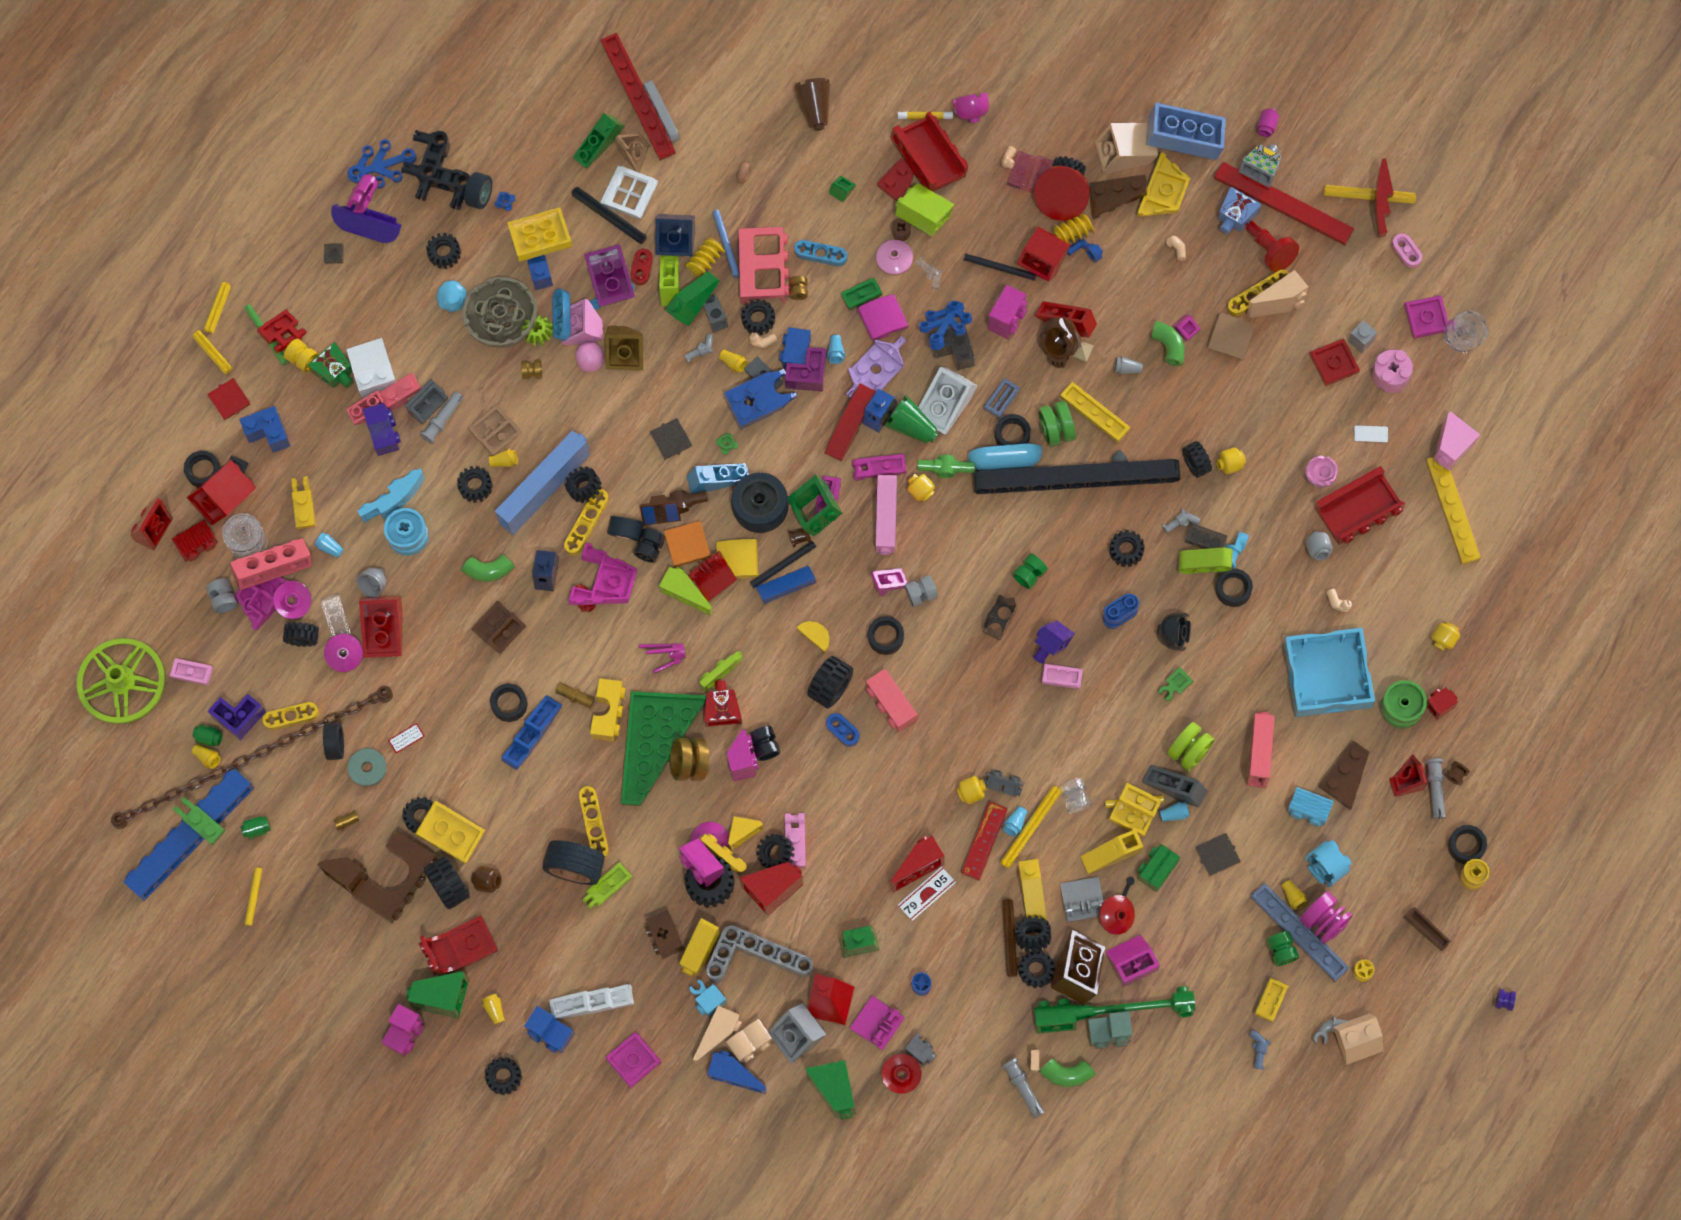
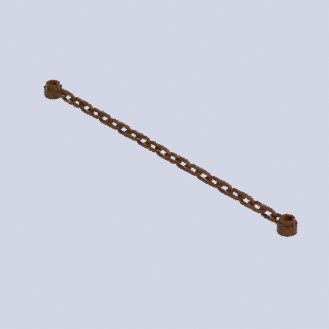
M382 686L377 692L369 695L368 699L362 702H354L339 713L333 712L325 716L318 723H310L302 727L297 733L287 734L279 738L276 743L266 744L256 749L255 753L236 758L225 767H217L210 774L204 777H196L181 788H173L158 799H150L135 810L130 809L123 813H115L111 817V823L116 829H123L127 826L128 821L134 819L137 814L149 812L157 808L164 801H172L180 797L181 793L187 790H195L203 786L204 782L210 779L216 780L224 776L231 769H239L247 765L252 759L269 755L273 749L285 747L301 736L315 733L318 728L328 724L329 720L327 718L335 715L334 718L336 719L329 723H336L347 714H355L368 704L391 701L393 692L389 687ZM383 691H387L385 696L381 695ZM377 695L378 699L374 701L372 697ZM357 705L358 709L351 712L350 707ZM312 726L314 730L306 733L304 729ZM289 737L291 741L283 744L281 740ZM266 748L268 752H266V753H264V754H262V755H261V752H258V751H260V750ZM244 758L245 763L238 766L237 761ZM220 769H221V772H224V773H222V774H220V775H218V776L215 777L214 772H216V771H218V770H220ZM197 780L201 783L195 787L191 784ZM176 791L175 793L178 795L170 798L168 794ZM153 802L155 806L147 809L145 805ZM130 813L132 817L127 818L125 815ZM121 817V821L117 823L116 819Z

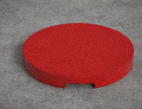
M1063 165L1054 166L1043 172L1036 182L1034 189L1036 204L1042 213L1057 221L1072 220L1085 210L1089 202V184L1078 170Z

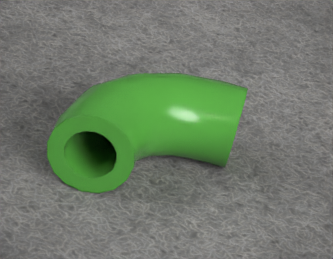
M1156 321L1152 332V339L1158 340L1165 345V362L1173 366H1182L1185 346L1181 336L1173 327Z
M501 554L490 563H482L476 558L471 557L465 562L461 571L476 581L491 582L502 579L515 566L507 557Z
M1053 1058L1039 1071L1043 1077L1053 1084L1064 1087L1082 1085L1096 1075L1094 1070L1084 1060H1081L1073 1067H1064Z

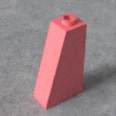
M1268 712L1255 713L1253 719L1247 786L1266 788L1270 778L1275 716L1270 715Z

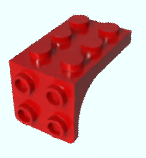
M481 915L441 935L431 938H425L422 935L420 936L422 942L418 943L425 957L430 958L427 960V963L434 976L437 974L442 976L455 973L498 952Z

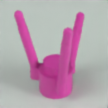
M683 643L639 645V648H666L648 650L646 654L669 653V658L674 659L654 669L653 673L662 671L675 664H680L681 659L686 658Z

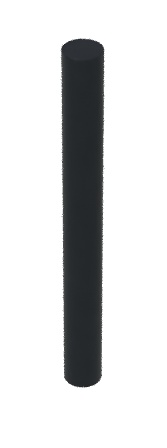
M967 253L964 257V261L1033 281L1036 280L1037 275L1026 270Z
M811 541L749 582L753 589L816 548L815 543Z

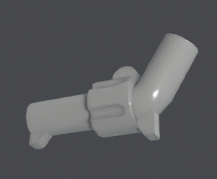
M706 334L705 343L700 342L697 349L684 355L688 363L698 356L702 357L708 353H713L711 349L713 335Z
M1182 509L1181 513L1174 517L1175 520L1167 525L1163 524L1162 527L1168 534L1178 526H1188L1189 522L1198 525L1200 518L1186 513Z

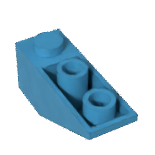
M746 464L695 466L687 475V480L691 493L705 490L710 492L737 485L742 478L749 474Z

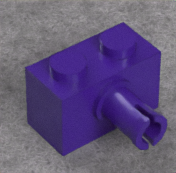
M1057 620L1051 624L1048 623L1045 627L1042 626L1036 634L1038 638L1035 641L1040 648L1033 658L1043 664L1049 653L1054 656L1066 649L1075 633Z

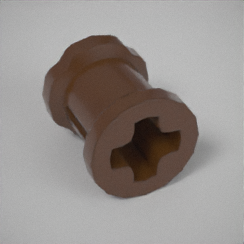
M804 529L794 532L788 531L793 547L806 541L811 542L810 534Z

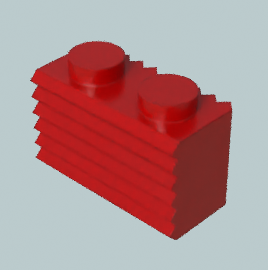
M205 520L171 539L185 562L196 560L200 553L213 550L218 543Z

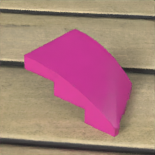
M279 577L243 590L238 589L235 596L242 605L245 615L249 617L254 630H258L275 612L273 595L281 584L288 582L284 577Z

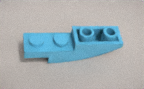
M421 468L410 471L407 476L401 479L393 480L387 486L389 494H383L376 501L362 505L357 511L363 523L380 514L385 520L393 511L401 509L408 503L425 479Z

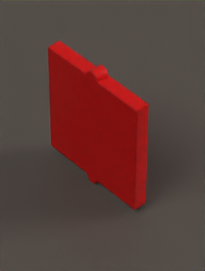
M234 378L223 385L219 384L218 388L207 394L224 420L234 414H239V411L250 405L249 400Z

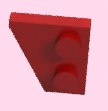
M901 158L877 183V187L897 202L911 188L915 173L908 163Z

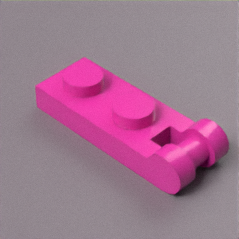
M904 454L852 460V467L855 470L853 477L857 481L875 478L878 475L906 474ZM867 466L868 470L862 471V467Z

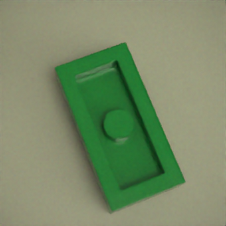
M874 277L841 292V297L849 311L882 296V291Z

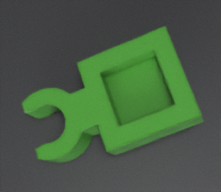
M1179 667L1166 679L1169 685L1161 687L1158 692L1161 695L1163 692L1168 691L1169 696L1166 697V701L1169 702L1173 699L1175 692L1181 695L1194 681Z

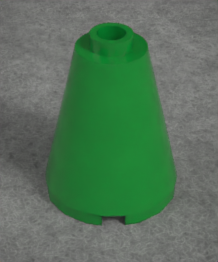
M906 395L884 425L888 429L926 444L928 441L932 443L938 435L935 432L937 427Z

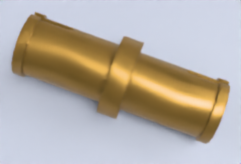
M561 682L555 691V694L570 699V702H577L591 709L595 701V697H591L580 692V689H573Z

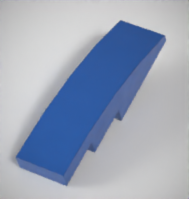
M546 695L526 719L524 727L515 736L512 745L504 753L501 761L518 770L552 724L562 708V704Z

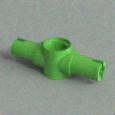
M940 455L935 460L917 461V471L934 472L940 478H952L957 473H974L975 470L974 462L958 461L952 455Z

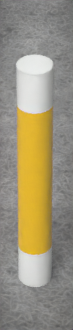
M898 112V119H924L927 112ZM931 112L937 119H953V112Z

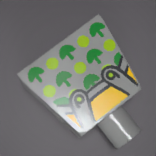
M1270 144L1268 148L1258 145L1243 159L1239 173L1270 188L1282 158L1281 154L1278 153V147Z

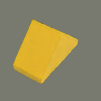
M734 816L728 841L731 851L764 829L763 823L757 820Z

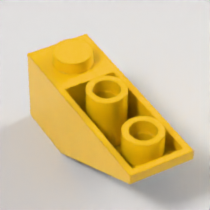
M1136 829L1115 837L1080 856L1089 875L1142 853L1144 846Z

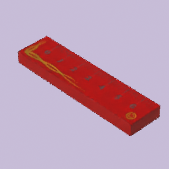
M989 802L961 874L980 881L1008 808Z

